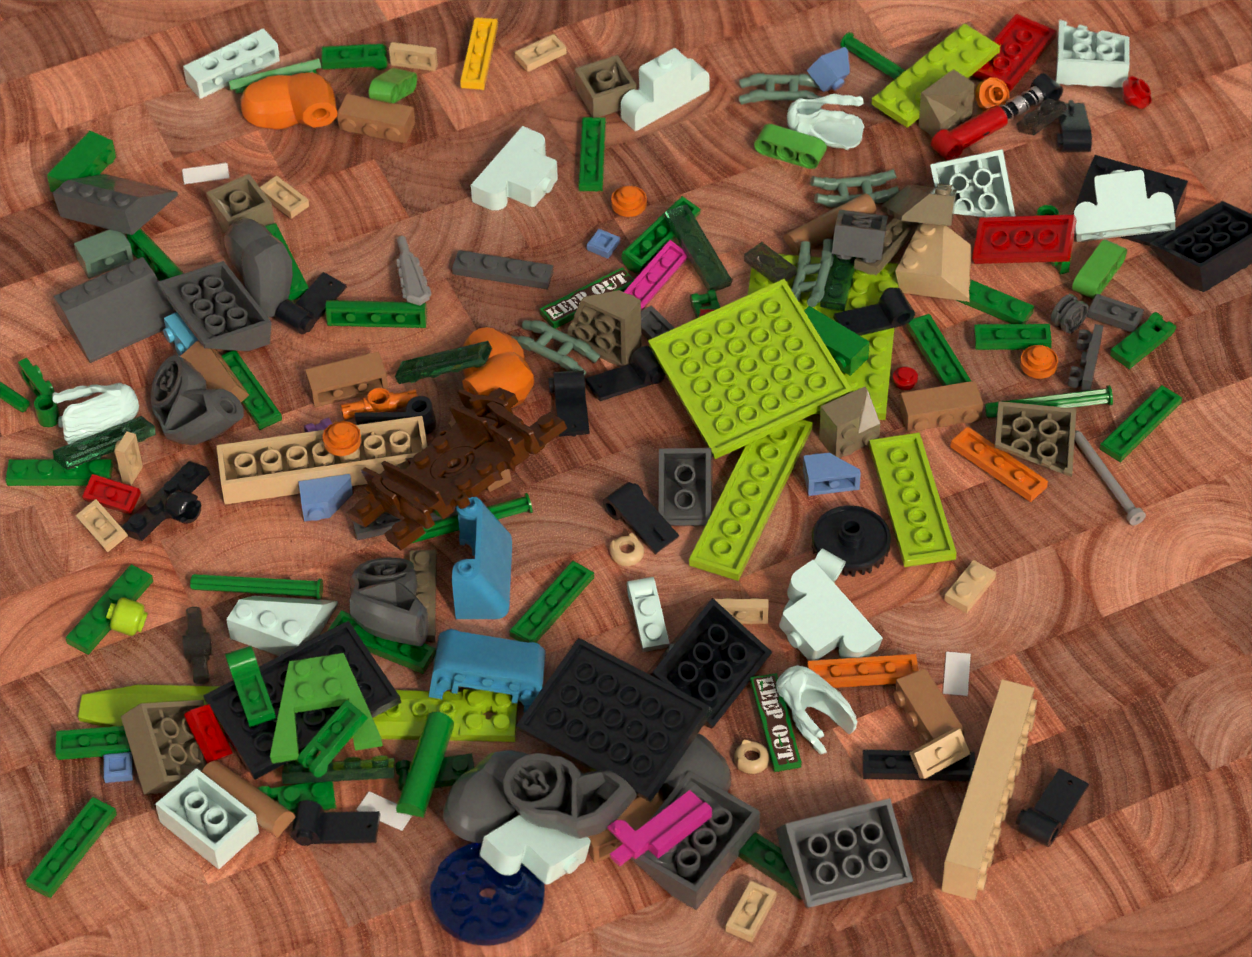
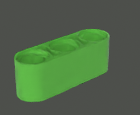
M392 68L372 80L369 88V98L394 104L414 92L417 85V74L411 71Z
M766 124L754 143L756 151L762 155L808 169L816 168L827 150L825 142L817 137L773 124Z
M1106 239L1102 240L1078 272L1073 282L1072 290L1091 299H1094L1097 294H1101L1122 266L1127 255V248Z

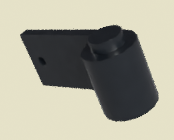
M1069 100V103H1056V112L1061 132L1056 134V147L1061 148V153L1091 152L1092 132L1084 103H1074L1073 100Z
M323 272L296 303L287 299L280 304L276 311V320L299 334L303 335L306 332H310L318 319L326 312V301L336 300L347 286Z
M891 287L882 293L878 304L834 313L833 318L839 324L861 336L906 325L914 318L915 311L900 288Z
M584 370L553 372V377L548 378L549 392H555L557 417L564 420L567 429L560 433L559 436L575 437L576 435L590 434Z
M425 396L412 398L407 404L406 412H355L357 425L417 416L423 417L425 434L431 433L437 425L432 402Z
M626 482L602 501L608 515L614 520L623 518L655 555L679 537V534L643 495L642 489L636 483Z
M309 800L300 801L295 805L294 815L296 817L292 822L291 838L302 846H309L311 844L376 843L381 814L380 811L325 812L323 807L317 802Z

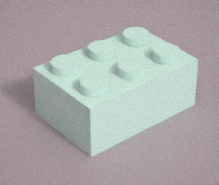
M197 768L156 803L160 823L218 869L259 834L256 814Z

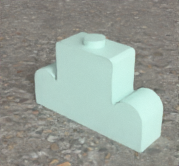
M676 48L669 50L639 68V89L630 90L623 96L621 100V119L636 132L709 91V73L693 59H687Z
M522 126L471 184L472 202L490 210H501L508 203L507 197H510L530 207L536 206L543 196L552 190L554 183L558 180L557 161L546 156L544 136Z
M1115 170L1111 174L1096 176L1094 184L1097 205L1095 206L1091 202H1083L1077 205L1074 210V215L1077 219L1075 227L1077 242L1175 230V215L1171 197L1164 192H1158L1148 199L1142 170L1129 172Z
M811 560L794 572L787 590V595L794 604L783 611L779 627L787 635L789 643L794 648H798L808 661L819 660L836 647H839L841 659L869 657L879 649L883 639L881 635L814 560Z
M519 815L484 836L480 856L497 872L504 875L517 873L521 863H523L543 883L550 884L564 874L574 872L580 864L585 862L591 840L588 837L579 839L556 829L539 827L526 821Z

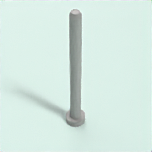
M1075 431V442L1127 512L1126 519L1131 525L1141 523L1146 517L1145 512L1142 508L1135 507L1082 432Z

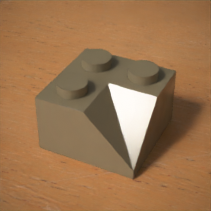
M618 55L575 68V89L593 118L620 111L623 96L628 91L637 89L636 83Z
M953 69L921 92L919 127L934 137L940 130L947 129L950 131L970 120L973 114L972 106L975 83Z
M250 174L206 192L210 205L224 233H226L232 223L244 218L255 220L264 226L275 223L271 201Z
M866 387L821 406L819 440L836 457L849 456L854 451L869 446V440L879 439L880 421Z

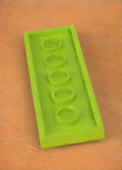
M964 23L872 98V105L908 128L919 119L921 92L953 69L968 79L1000 52V45Z
M920 432L869 440V449L904 567L956 560V549Z

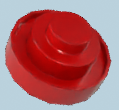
M1130 76L1123 81L1122 98L1127 105L1145 109L1152 103L1150 87L1144 80Z

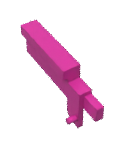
M689 790L637 831L625 821L616 820L608 826V830L623 844L610 853V858L619 867L632 857L636 860L647 850L657 858H660L712 817V807L706 802H702Z

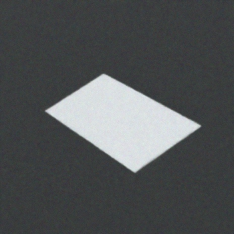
M227 163L182 169L184 184L229 178Z
M946 652L943 694L968 696L971 654Z
M370 791L357 808L359 812L380 811L381 822L401 831L412 817V815L397 813L396 803Z

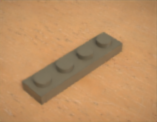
M894 217L886 226L882 259L876 260L875 263H869L857 257L854 269L877 276L915 234L919 223L901 221Z
M436 550L410 551V561L414 564L417 576L416 597L428 612L429 626L426 642H436L437 553Z

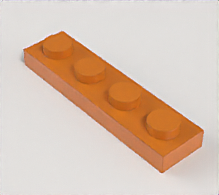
M968 426L951 440L950 448L1029 502H1032L1048 486V481L1005 451L995 448L993 443Z
M916 654L813 660L807 663V668L814 671L834 688L896 684L897 679L919 671Z

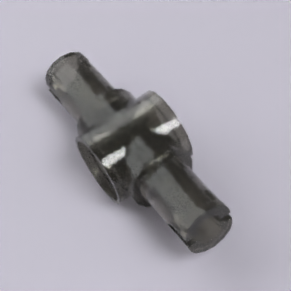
M189 607L186 609L187 630L185 635H182L185 659H188L189 663H191L194 683L205 684L209 682L208 661L210 655H213L210 633L203 627L201 608Z

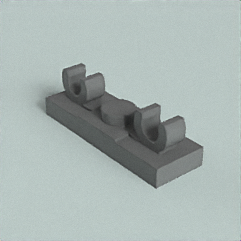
M1095 324L1093 334L1084 329L1079 331L1076 348L1078 350L1088 349V351L1082 352L1080 366L1084 367V371L1080 367H1071L1070 376L1073 377H1069L1068 386L1073 388L1082 386L1081 391L1091 390L1104 325Z

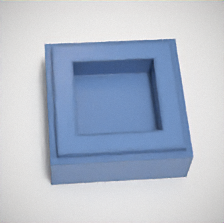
M598 229L587 243V250L608 259L620 244V237Z
M132 752L104 754L105 783L133 780Z

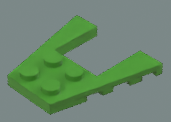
M344 653L289 661L270 753L272 763L298 760L299 746L295 713L341 706L346 700L368 717L365 723L353 735L355 751L383 746L382 738Z

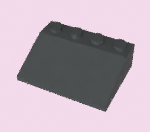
M102 174L67 180L53 192V196L60 217L133 235L175 199L178 193L177 191Z
M143 257L53 296L58 317L90 363L163 331L166 328L164 318L175 313L170 302L158 288L157 282L159 281Z
M224 261L157 282L158 288L204 348L251 351L270 344L272 322Z
M689 771L652 818L689 790L702 802H706L712 807V817L660 858H657L647 850L636 860L633 857L631 859L670 895L697 910L738 858L739 850L755 832L759 831L760 811Z
M890 798L786 823L776 828L783 858L797 885L806 909L913 882Z

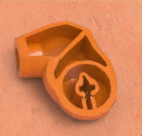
M313 72L299 73L292 76H269L250 84L244 89L241 97L242 115L249 123L257 127L277 130L300 123L315 128L329 125L337 117L335 95L330 83L322 76Z
M489 327L475 330L464 341L460 355L465 379L462 380L464 390L474 395L489 396L492 391L500 387L516 395L518 403L513 407L522 404L534 385V375L525 361L524 351L518 341L504 332Z

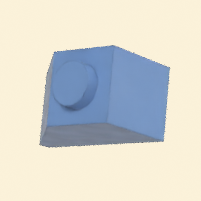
M846 47L820 56L807 70L823 92L831 89L836 91L845 84L844 79L850 74L848 50Z
M815 453L804 456L803 475L808 496L860 490V469L831 453Z
M350 474L298 481L304 522L330 518L353 495Z

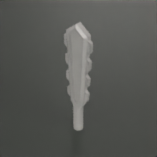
M399 236L397 243L400 255L396 259L397 267H399V277H402L400 278V284L403 287L402 295L403 298L407 299V302L420 306L430 300L431 290L430 287L426 286V277L422 276L423 269L419 266V259L414 257V254L409 250L406 237Z

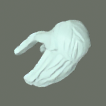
M831 94L818 99H797L791 103L788 109L787 125L790 130L823 140L826 146L843 148L845 150L855 148L862 140L865 127L862 120L853 114H846L843 111L824 110L821 106L824 104L861 106L864 101L861 96L854 97L840 94Z
M115 383L108 386L97 384L88 387L77 386L60 393L54 392L52 400L55 403L87 397L97 392L103 393L82 403L69 405L65 409L63 416L58 417V426L63 428L64 439L70 446L79 448L84 443L101 439L118 426H127L128 422L139 412V402L135 391L126 384Z
M797 665L789 667L779 676L776 682L777 693L784 698V701L791 708L793 720L796 722L795 725L803 737L811 742L819 754L827 753L824 745L818 739L824 737V734L805 712L807 707H812L825 713L848 734H851L857 728L856 724L858 721L856 720V715L847 700L838 690L814 671Z

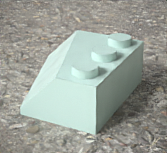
M1059 20L1056 82L1064 85H1087L1090 87H1122V83L1128 78L1129 37L1103 30L1095 33L1088 31L1087 26L1079 25L1078 28L1067 26V21Z
M1003 149L931 164L935 187L940 183L950 184L952 189H957L954 214L978 217L1016 216Z
M251 596L239 599L226 619L230 639L281 656L318 637L336 609L338 601Z

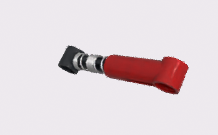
M1046 73L1039 74L1032 81L1028 91L1022 92L1021 96L1013 97L1006 101L1005 105H994L950 131L947 129L940 130L933 137L931 147L945 160L957 159L964 149L1005 127L1009 118L1013 119L1014 116L1025 113L1026 110H1029L1030 106H1037L1043 103L1050 106L1056 103L1062 96L1063 88Z

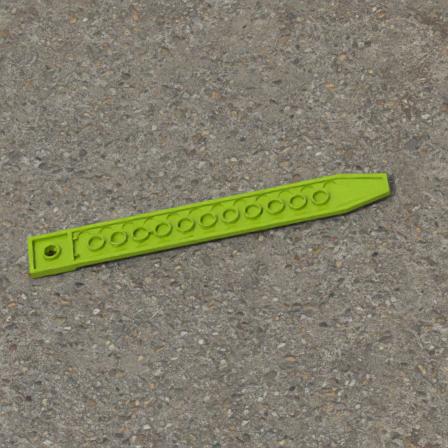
M133 685L83 694L78 719L81 722L102 727L124 726L121 716L141 703L204 700L203 695L221 686ZM463 689V692H457V694L452 693V691H445L442 699L429 697V691L396 690L400 696L401 703L373 718L382 739L419 740L427 715L431 712H441L451 717L454 722L450 741L515 742L518 701L517 703H511L512 695L475 689ZM493 712L496 715H492L491 719H486V716L483 714Z

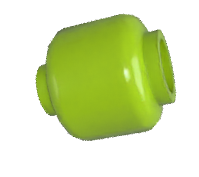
M122 597L118 600L117 604L111 603L106 618L111 619L110 628L112 630L133 636L137 631L142 632L148 613L145 612V607L142 603Z

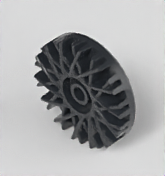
M840 506L825 512L815 522L812 529L811 547L813 548V554L816 553V556L823 548L846 561L843 568L844 575L848 576L850 572L852 577H855L858 570H862V575H865V571L868 573L872 572L874 565L879 568L880 564H884L885 556L888 557L890 551L891 534L888 525L877 513L860 506Z

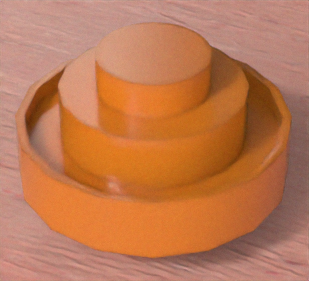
M988 78L981 81L977 86L975 98L978 106L983 111H986L994 105H1005L1006 101L1009 100V90L1002 80Z
M622 186L612 194V209L624 217L637 216L646 209V193L636 186Z
M1043 345L1030 346L1023 351L1020 366L1029 377L1044 379L1055 373L1058 366V356L1049 347Z
M347 421L330 424L322 435L325 449L336 456H346L354 453L362 442L360 429L355 424Z

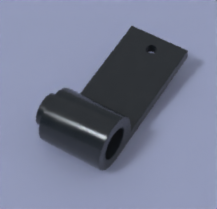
M642 346L634 351L630 358V364L588 377L585 382L598 400L603 401L646 386L658 384L664 380L666 374L649 346Z
M1059 768L1035 807H1029L1027 811L1022 809L1015 822L1018 825V832L1046 847H1050L1085 793L1089 783Z

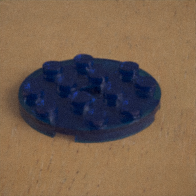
M471 843L452 852L438 866V871L430 886L431 906L435 918L446 932L458 940L469 944L491 946L512 941L527 932L539 918L545 902V884L523 863H521L519 871L515 874H500L480 856L482 843ZM488 888L494 890L495 894L490 899V897L480 895L481 891Z

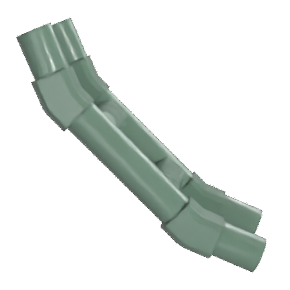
M756 73L750 75V77L740 79L741 88L766 84L765 91L758 89L750 91L748 94L740 95L741 105L764 100L796 101L801 98L818 99L822 97L807 90L798 91V84L821 89L808 74L775 75ZM775 84H789V91H775Z
M894 169L872 174L871 176L840 179L812 176L810 180L811 186L821 187V189L836 190L838 188L839 195L833 196L816 193L814 196V203L832 208L839 207L862 195H849L848 187L862 186L863 194H868L875 204L887 202L900 192L898 186L874 193L871 186H879L897 178Z
M824 239L821 263L810 264V242H801L797 263L798 268L791 289L798 302L801 298V292L812 291L807 300V304L810 307H815L823 299L827 277L833 263L832 239ZM818 274L816 281L804 282L806 275Z
M524 320L522 324L524 330L542 334L536 342L525 336H511L518 341L522 349L531 350L560 364L561 367L568 371L584 370L574 359L567 356L573 348L594 363L601 357L585 341L569 336L539 320ZM552 338L563 343L557 352L545 347Z

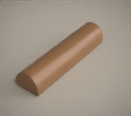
M864 193L785 234L783 238L793 255L799 256L802 241L810 242L811 250L822 244L824 239L834 238L839 210L876 214L877 210L873 199Z
M212 761L203 768V774L256 814L257 824L276 838L281 835L296 817L291 811L220 762Z

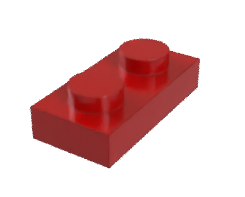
M92 474L82 498L90 503L97 499L103 507L131 515L141 491L139 488Z
M210 704L192 709L184 714L207 764L233 754Z

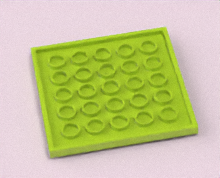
M785 279L648 340L649 347L707 447L711 448L714 459L821 411V406L853 392L847 379Z

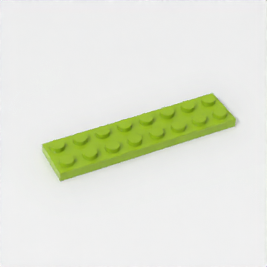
M802 419L745 446L689 558V566L739 581L812 431L813 422Z

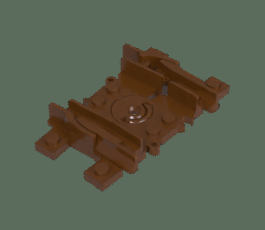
M499 387L497 390L492 391L489 396L474 395L460 389L457 393L464 406L461 408L454 405L449 407L456 421L452 426V430L450 432L448 429L441 430L430 445L412 458L407 459L410 466L405 469H401L387 461L381 463L384 471L380 474L364 467L361 472L368 483V486L365 488L368 495L364 499L359 500L347 514L352 521L365 528L384 512L401 519L402 521L395 523L384 535L389 543L402 551L425 534L423 528L429 529L435 525L430 515L432 512L444 520L455 511V507L458 506L460 509L468 507L470 505L469 498L475 497L495 481L503 480L502 471L507 469L515 471L516 466L530 456L529 453L532 455L537 454L545 448L548 442L565 431L567 426L564 420L549 412L541 416L537 422L529 427L524 424L522 419L515 416L511 410L518 403L514 393Z

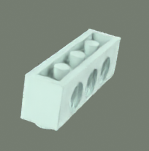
M264 29L254 32L183 66L186 84L201 99L228 86L227 81L249 76L280 61L278 44Z

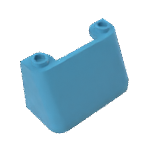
M471 497L469 498L470 505L464 509L456 507L459 520L460 545L468 544L472 549V556H475V559L460 560L453 566L452 588L455 618L501 619L508 614L510 609L512 537L509 531L479 498Z
M455 629L443 631L438 637L429 697L442 699L444 692L452 689V693L457 694L458 686L512 695L511 703H517L518 700L521 701L524 705L525 713L543 688L546 650L535 642L527 643L460 632Z

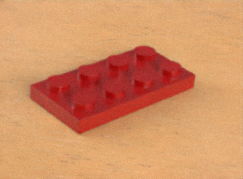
M1015 14L993 40V42L1000 45V52L972 74V76L982 80L998 78L1007 85L1008 90L1011 92L1056 38L1057 30Z
M1074 214L980 217L972 260L974 264L1070 262L1077 219Z

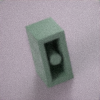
M110 229L74 243L77 260L88 279L134 261L131 245L122 232Z

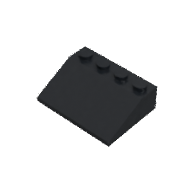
M1098 155L1094 156L1083 182L1076 206L1083 202H1091L1095 206L1097 205L1094 184L1096 176L1111 174L1115 170H1124L1125 172L1142 170L1147 198L1150 199L1153 194L1158 192L1168 194L1173 201L1176 222L1185 201L1188 180ZM1170 231L1119 238L1150 246L1151 242Z
M1221 201L1178 226L1175 230L1150 243V248L1187 285L1205 292L1252 264V214Z
M711 598L697 610L647 674L709 705L713 713L704 725L712 729L749 683L750 677L757 673L771 655L772 651L714 598Z

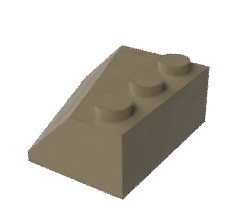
M939 183L936 187L908 184L883 204L881 211L894 215L895 218L901 221L951 226L954 219L957 189H952L950 184Z
M620 290L583 297L575 312L574 319L568 327L567 335L588 343L594 351L601 355L600 358L619 367L628 365L634 351L642 347L641 300Z
M999 401L995 425V448L1072 477L1076 409Z
M204 700L141 703L121 716L144 794L171 791L196 768L202 772L206 766V760L184 716L188 711L204 706Z

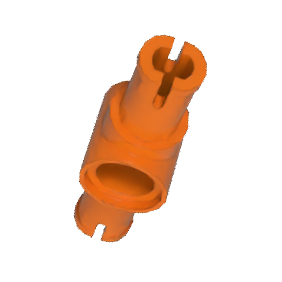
M384 388L372 389L363 400L340 404L343 420L355 418V412H397V409L407 407L408 402L417 396L416 389L394 394Z

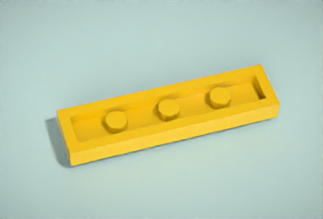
M475 17L461 77V88L484 90L498 28V19Z

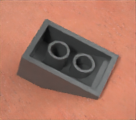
M839 210L835 224L832 254H836L837 258L847 260L852 257H859L862 261L869 263L881 260L888 216Z
M711 448L659 449L658 512L671 526H706L712 514L713 456Z

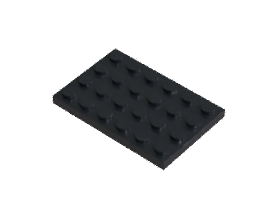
M349 621L259 666L276 715L275 719L249 727L234 680L203 695L206 704H210L219 725L254 780L290 762L272 763L270 758L289 661L344 653L372 718L401 703L399 694ZM341 706L295 713L299 754Z
M578 637L516 726L519 731L592 771L611 770L627 781L638 796L651 802L713 713V710L709 705Z

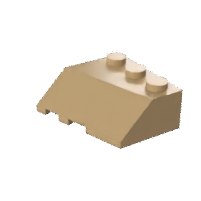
M920 223L895 271L899 288L903 293L970 302L971 245L946 225Z

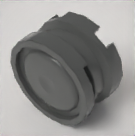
M1067 294L1053 309L1050 319L1051 323L1058 327L1061 326V329L1066 333H1073L1085 320L1089 307L1083 301H1078V298L1073 294Z

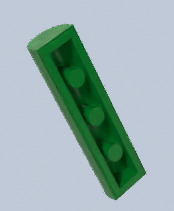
M681 196L622 252L621 259L623 264L634 273L640 272L669 240L672 241L700 214L701 209Z
M141 228L133 235L127 234L132 254L137 259L141 257L145 259L158 281L184 274Z
M326 301L327 326L426 328L427 324L426 302L419 306L410 302Z
M431 712L427 715L396 806L397 813L422 818L425 816L454 729L452 718L444 713Z

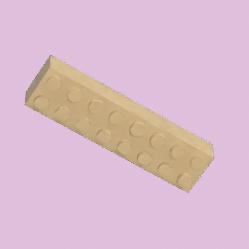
M417 416L356 425L360 429L362 442L354 453L346 456H336L325 449L322 436L324 430L216 445L224 503L232 504L300 494L298 481L350 474L352 486L368 484L361 470L366 467L380 474L384 471L381 464L383 461L405 469L410 466L407 459L412 458L427 447L423 417Z
M1006 680L1001 681L946 856L942 892L975 900L978 890H984L987 880L986 872L988 867H991L993 861V849L995 844H998L1000 838V826L1002 821H1005L1008 810L1007 803L1009 798H1012L1015 787V776L1019 775L1022 753L1025 754L1029 740L1028 734L1032 732L1035 721L1034 714L1038 700L1033 699V687Z

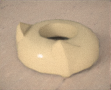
M630 533L629 536L619 537L610 543L611 558L619 565H635L644 556L643 545L634 533ZM629 544L634 547V551L623 553L620 547Z
M744 739L734 753V762L737 769L747 774L760 773L769 764L770 755L767 748L757 742ZM752 750L756 751L760 757L752 761L748 760L744 754Z

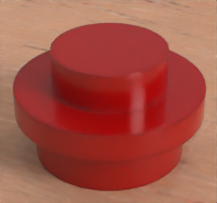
M911 367L897 368L893 373V382L901 390H910L918 382V373Z

